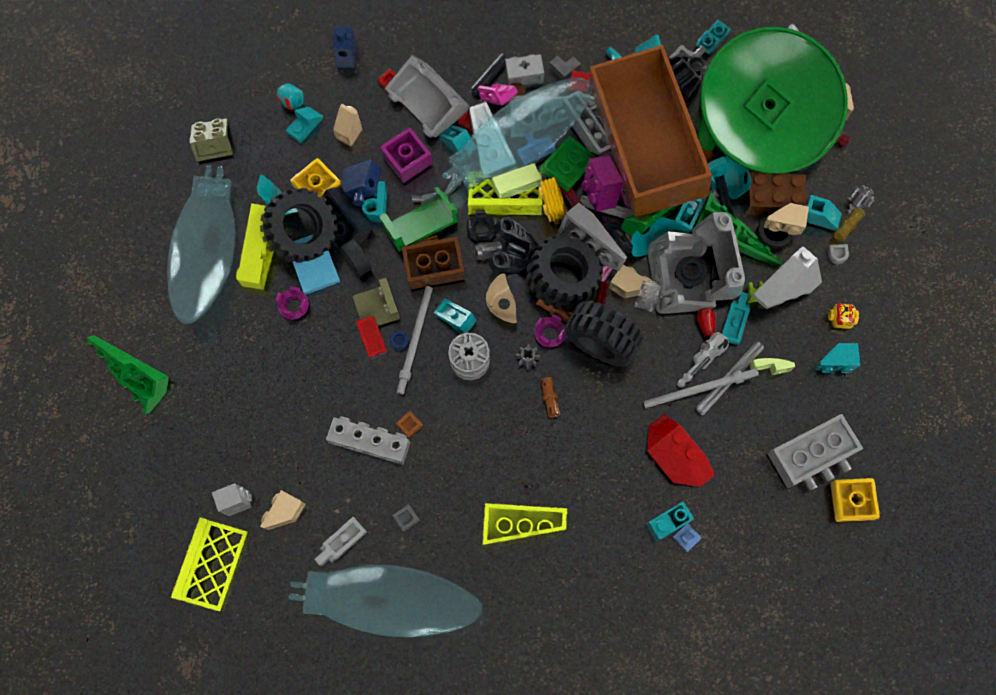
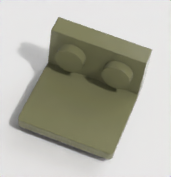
M217 118L211 122H197L192 125L190 145L196 161L232 155V148L227 136V119Z
M386 278L379 280L380 287L353 296L360 320L374 315L377 326L400 319Z

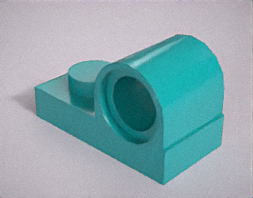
M379 181L374 198L365 200L364 205H362L363 213L370 222L381 223L379 216L386 213L387 186L385 181ZM371 208L376 209L374 212H368Z
M444 299L433 312L436 317L449 323L459 334L468 333L477 322L470 311L447 299Z

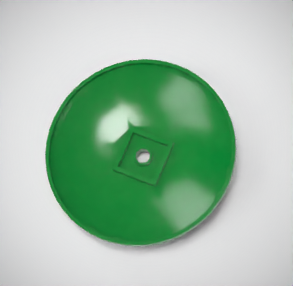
M763 27L738 35L718 51L704 75L700 104L703 121L710 137L728 158L752 171L766 174H784L798 171L813 164L832 148L845 124L848 94L845 80L838 64L820 43L796 30L782 27ZM765 101H771L773 109H767Z

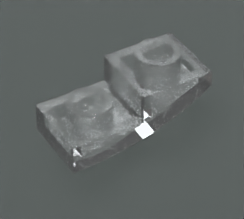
M643 280L634 307L652 312L662 286L658 285L655 281Z

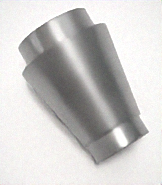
M499 241L477 243V245L473 246L475 258L483 261L489 258L491 254L502 251L501 243Z

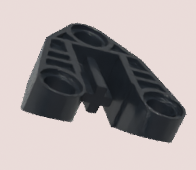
M676 55L669 58V62L674 75H676L675 78L678 86L681 85L679 89L685 105L688 107L701 88L705 63L699 57ZM694 63L702 65V68L699 70L692 69L691 67Z
M503 217L497 222L496 230L499 236L505 239L506 242H509L505 249L506 253L498 251L491 254L488 263L492 271L517 273L527 269L531 259V252H535L539 244L533 235L510 217ZM502 222L505 223L506 230L503 229ZM495 256H496V257L498 258V260H499V265H497V264L495 263V260H494Z

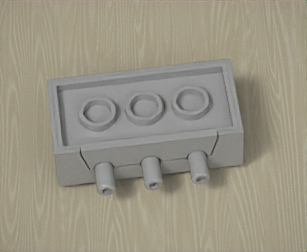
M840 414L773 449L767 454L787 488L804 480L808 488L813 490L817 488V485L811 476L822 472L827 481L834 479L829 467L836 463L840 464L844 472L851 470L852 468L846 458L859 452L863 447L844 416Z

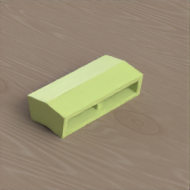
M535 163L493 177L491 183L498 198H508L541 186L542 178Z

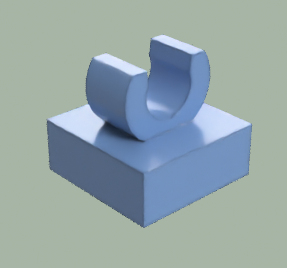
M688 523L672 537L685 552H688L701 539L700 535Z

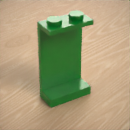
M438 187L435 188L437 199L393 221L389 219L386 213L379 216L383 229L399 252L402 251V247L413 245L458 222L456 206L454 203L450 204L447 194L445 192L442 193Z

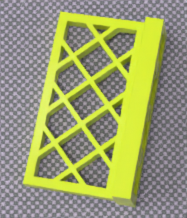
M469 172V215H475V211L480 209L485 210L488 215H542V198L539 189L533 188L525 193H519L520 197L517 199L510 197L492 198L491 195L495 193L491 183L492 178L507 172H500L485 179H482L481 172ZM473 178H481L483 182L477 185L473 182ZM486 184L493 188L488 193L481 189ZM533 191L538 195V199H530L527 196ZM476 192H480L483 195L482 198H472Z
M199 518L171 598L221 611L248 532ZM211 526L220 528L223 536L212 541L209 535ZM223 529L228 530V531H231V532L225 534V532H224ZM234 532L242 534L240 543L231 546L227 536ZM225 538L229 549L218 553L214 543ZM211 545L216 555L205 561L202 555L203 549ZM231 550L234 556L233 563L224 566L220 556ZM218 558L222 568L211 573L207 563ZM205 565L209 575L198 581L195 575L196 568ZM224 570L227 576L226 583L218 586L213 576ZM211 578L215 588L204 593L200 582ZM197 585L202 595L196 599L186 597L189 588ZM216 590L220 596L218 606L210 604L206 597ZM204 598L205 602L199 601V599Z

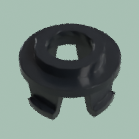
M483 209L476 210L475 215L467 220V233L476 242H487L497 232L495 217L486 214ZM483 223L488 226V232L477 234L475 231L478 224Z
M684 257L676 266L675 278H678L683 283V288L693 289L694 286L700 285L707 276L706 264L698 257ZM687 265L697 266L699 273L695 276L688 275L685 268Z

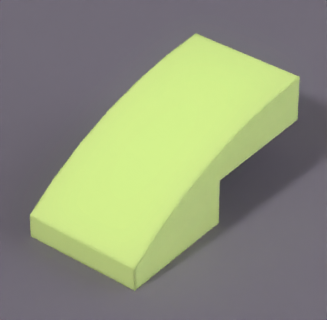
M762 358L753 360L749 367L750 370L757 368L758 371L770 368L771 375L790 372L795 367V363L783 359Z

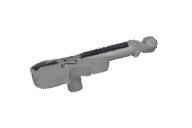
M716 332L706 341L707 344H701L700 352L694 356L695 365L687 373H684L683 378L677 382L679 388H683L686 385L685 383L691 381L701 369L707 368L716 356H720L727 349L729 340L726 336Z

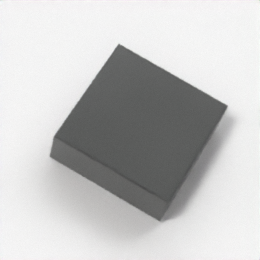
M409 504L392 515L403 532L420 521Z

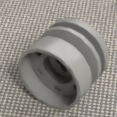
M464 333L453 339L448 353L453 372L464 380H475L483 376L490 364L489 347L483 337L475 333ZM466 352H467V353H471V352H472V353H473V356L468 355V356L466 357Z

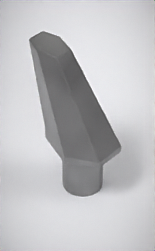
M458 172L452 173V177L450 180H447L442 193L445 192L449 196L461 184L458 180L460 175Z
M436 191L412 195V202L421 203V205L437 199Z

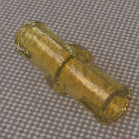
M860 208L854 209L852 214L842 221V226L834 233V237L838 241H844L848 234L857 228V224L865 216V212Z

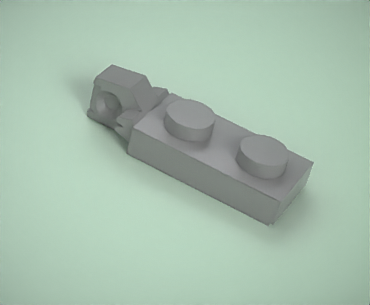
M352 517L323 543V546L320 548L322 553L315 558V561L320 566H323L328 560L334 562L367 533L366 530Z

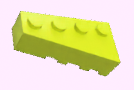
M251 203L240 267L237 270L236 278L241 286L264 290L274 251L271 252L267 248L269 244L267 242L264 243L262 239L264 232L260 231V226L263 225V221H260L261 215L265 213L264 208L266 206Z
M486 503L483 545L565 530L567 509Z

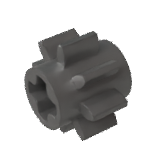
M864 185L860 189L855 187L851 193V197H853L851 202L859 208H863L865 205L870 207L874 202V197L872 196L874 192Z
M528 344L523 349L520 346L521 354H516V358L521 359L519 366L523 364L526 366V369L531 365L536 367L537 363L535 360L540 359V355L535 354L537 347L532 349ZM525 354H526L527 356H529V355L531 354V359L528 358V357L525 359V358H524Z

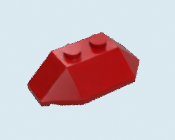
M663 414L649 425L647 452L673 483L701 487L715 475L706 455L680 424Z

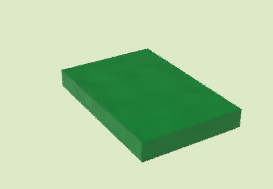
M568 136L540 166L539 171L550 179L554 177L557 184L568 192L585 174V168L588 165L589 159L597 157L572 137Z

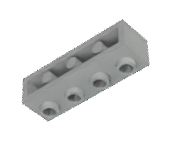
M342 416L339 419L333 418L326 438L328 443L401 465L404 464L410 446V441L406 435L401 433L389 434L388 430L380 427L372 429L369 428V424L358 422V424L351 423V419Z

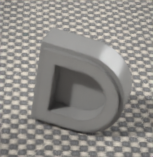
M847 244L828 245L827 247L828 257L832 263L842 264L847 260L849 256Z

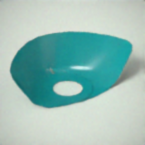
M726 156L725 159L729 171L724 174L729 197L737 199L750 189L751 178L749 169L742 167ZM745 172L747 173V176H748L747 184H745V182H744V174H745Z
M260 175L257 191L259 196L268 204L282 192L264 175ZM294 208L289 210L286 214L298 212V210Z
M661 217L650 226L647 233L640 234L637 231L631 239V244L633 245L632 255L634 257L647 255L651 242L668 231L673 232L676 222Z

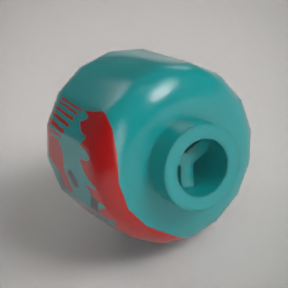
M287 83L280 86L277 90V101L287 109L296 110L303 104V92L294 85Z

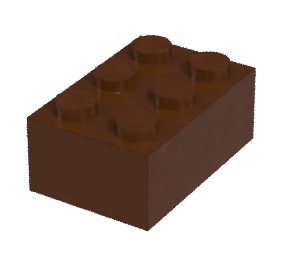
M749 172L751 186L745 192V215L767 216L789 203L806 206V174Z
M458 237L402 247L410 289L465 279Z

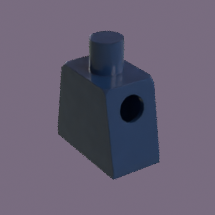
M334 27L333 53L337 68H354L356 37L352 27ZM342 51H345L347 55L343 56Z
M371 159L343 169V191L353 199V204L356 206L364 205V198L375 195L382 168Z

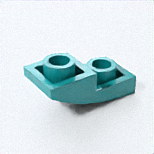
M717 19L695 45L698 48L703 46L706 49L705 53L710 55L731 33V29Z

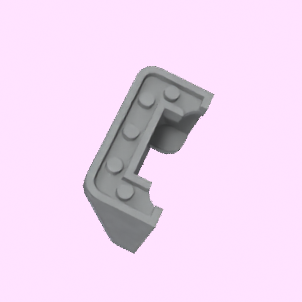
M413 55L385 88L389 92L388 96L394 102H402L423 123V132L430 138L432 136H439L470 108L428 64Z
M715 212L692 229L693 238L699 237L702 239L704 247L712 246L719 280L713 281V288L705 292L707 301L734 299L741 295L745 282L732 219L725 212Z
M668 231L651 242L648 247L651 280L655 284L653 288L655 308L658 313L691 312L716 307V301H707L706 291L703 290L702 283L694 286L693 289L683 288V283L678 278H675L676 266L681 259L688 256L700 258L707 250V246L704 247L703 245L704 241L699 237L693 238V234ZM687 265L685 268L688 275L695 276L699 273L697 266Z

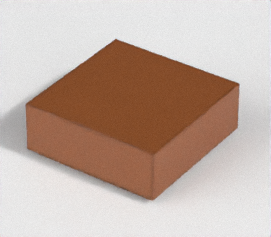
M411 411L395 423L408 439L423 427V424Z

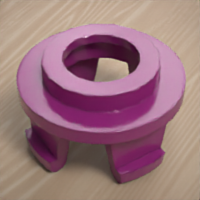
M290 286L289 290L283 294L278 293L275 301L278 311L287 319H298L308 310V298L297 287ZM293 299L300 302V307L295 312H291L287 308L288 302Z
M553 314L552 317L540 318L537 321L534 334L536 340L542 346L556 347L563 342L566 335L565 326L559 316ZM547 327H553L557 331L556 337L552 340L543 336V331Z

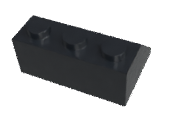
M342 187L326 189L322 195L326 199L325 204L327 206L331 204L333 208L331 213L336 215L337 218L334 221V225H337V232L333 234L336 238L332 243L341 255H344L340 248L352 239L357 244H360L367 238L374 226L358 206L353 204V200L344 193Z

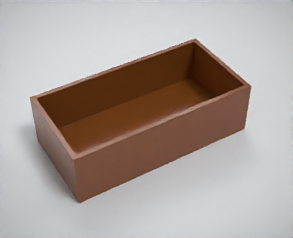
M656 46L591 66L592 94L620 176L624 181L623 185L634 217H640L707 197L709 195L712 174L664 46Z

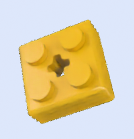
M318 158L290 180L293 187L297 190L300 188H306L308 192L313 190L318 193V197H321L326 189L342 187L341 181Z
M552 177V179L549 178L548 180L541 181V187L538 189L544 201L543 208L549 222L553 221L557 226L558 224L561 225L567 212L561 190L555 178Z
M873 478L845 479L831 482L835 520L837 522L866 521L880 518ZM854 496V499H858V503L852 502L851 498Z

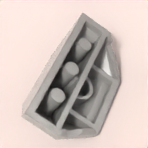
M580 91L564 97L563 103L570 124L586 148L598 155L611 150L594 97L583 94Z

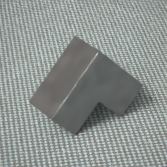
M557 56L549 64V68L563 82L572 76L573 70L579 71L581 63L574 56L566 63Z

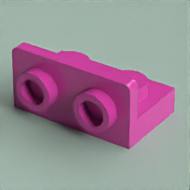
M498 83L491 87L479 86L477 88L480 92L479 96L484 102L504 105L518 93L515 86Z

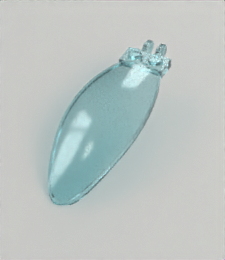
M569 78L534 90L509 103L490 117L475 132L463 149L448 158V162L453 168L445 172L442 177L448 179L456 172L459 178L453 180L449 187L452 189L463 182L467 189L470 190L484 179H491L532 163L551 149L580 116L592 93L591 83L582 78Z
M206 165L204 177H193L191 196L179 216L170 243L167 265L169 297L175 316L184 324L197 321L207 312L220 293L233 260L235 224L229 201L232 181L230 179H222L223 167L221 166L217 168L216 178H211V165Z
M394 565L358 566L332 573L308 571L306 583H290V586L293 588H306L305 596L291 594L288 598L289 600L304 601V614L325 615L338 623L360 631L393 637L427 636L460 629L475 622L483 611L479 600L464 588L428 572Z

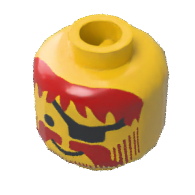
M838 303L834 305L833 309L829 310L828 320L831 321L835 328L851 329L858 323L859 311L851 304Z

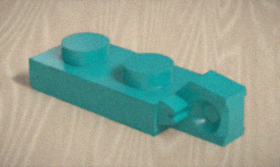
M744 292L738 296L737 301L733 300L730 304L721 333L727 337L729 343L735 345L740 343L750 311V305L746 304L749 294Z

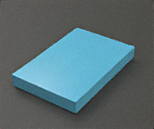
M313 235L294 242L299 244L306 243L311 240ZM329 250L314 260L302 263L293 262L305 295L340 282Z

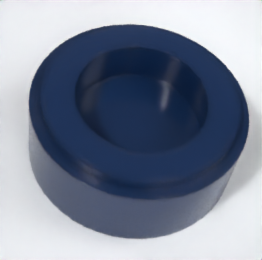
M403 331L392 333L390 336L392 348L397 351L406 349L409 345L408 335Z

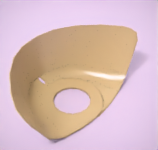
M502 273L494 279L486 293L487 306L500 319L510 323H517L515 300L507 284L506 276ZM501 299H508L510 301L508 309L503 310L498 306Z

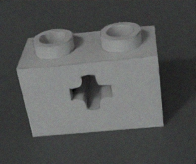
M541 55L506 59L508 85L513 83H521L522 85L544 83Z
M236 483L212 492L218 512L227 516L251 508L250 501H252L249 490Z

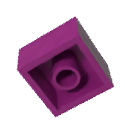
M410 127L380 146L382 157L403 183L433 164L431 153Z
M603 156L589 159L588 165L585 168L584 180L582 181V189L586 192L589 203L593 205L596 212L616 208L624 181L611 157Z

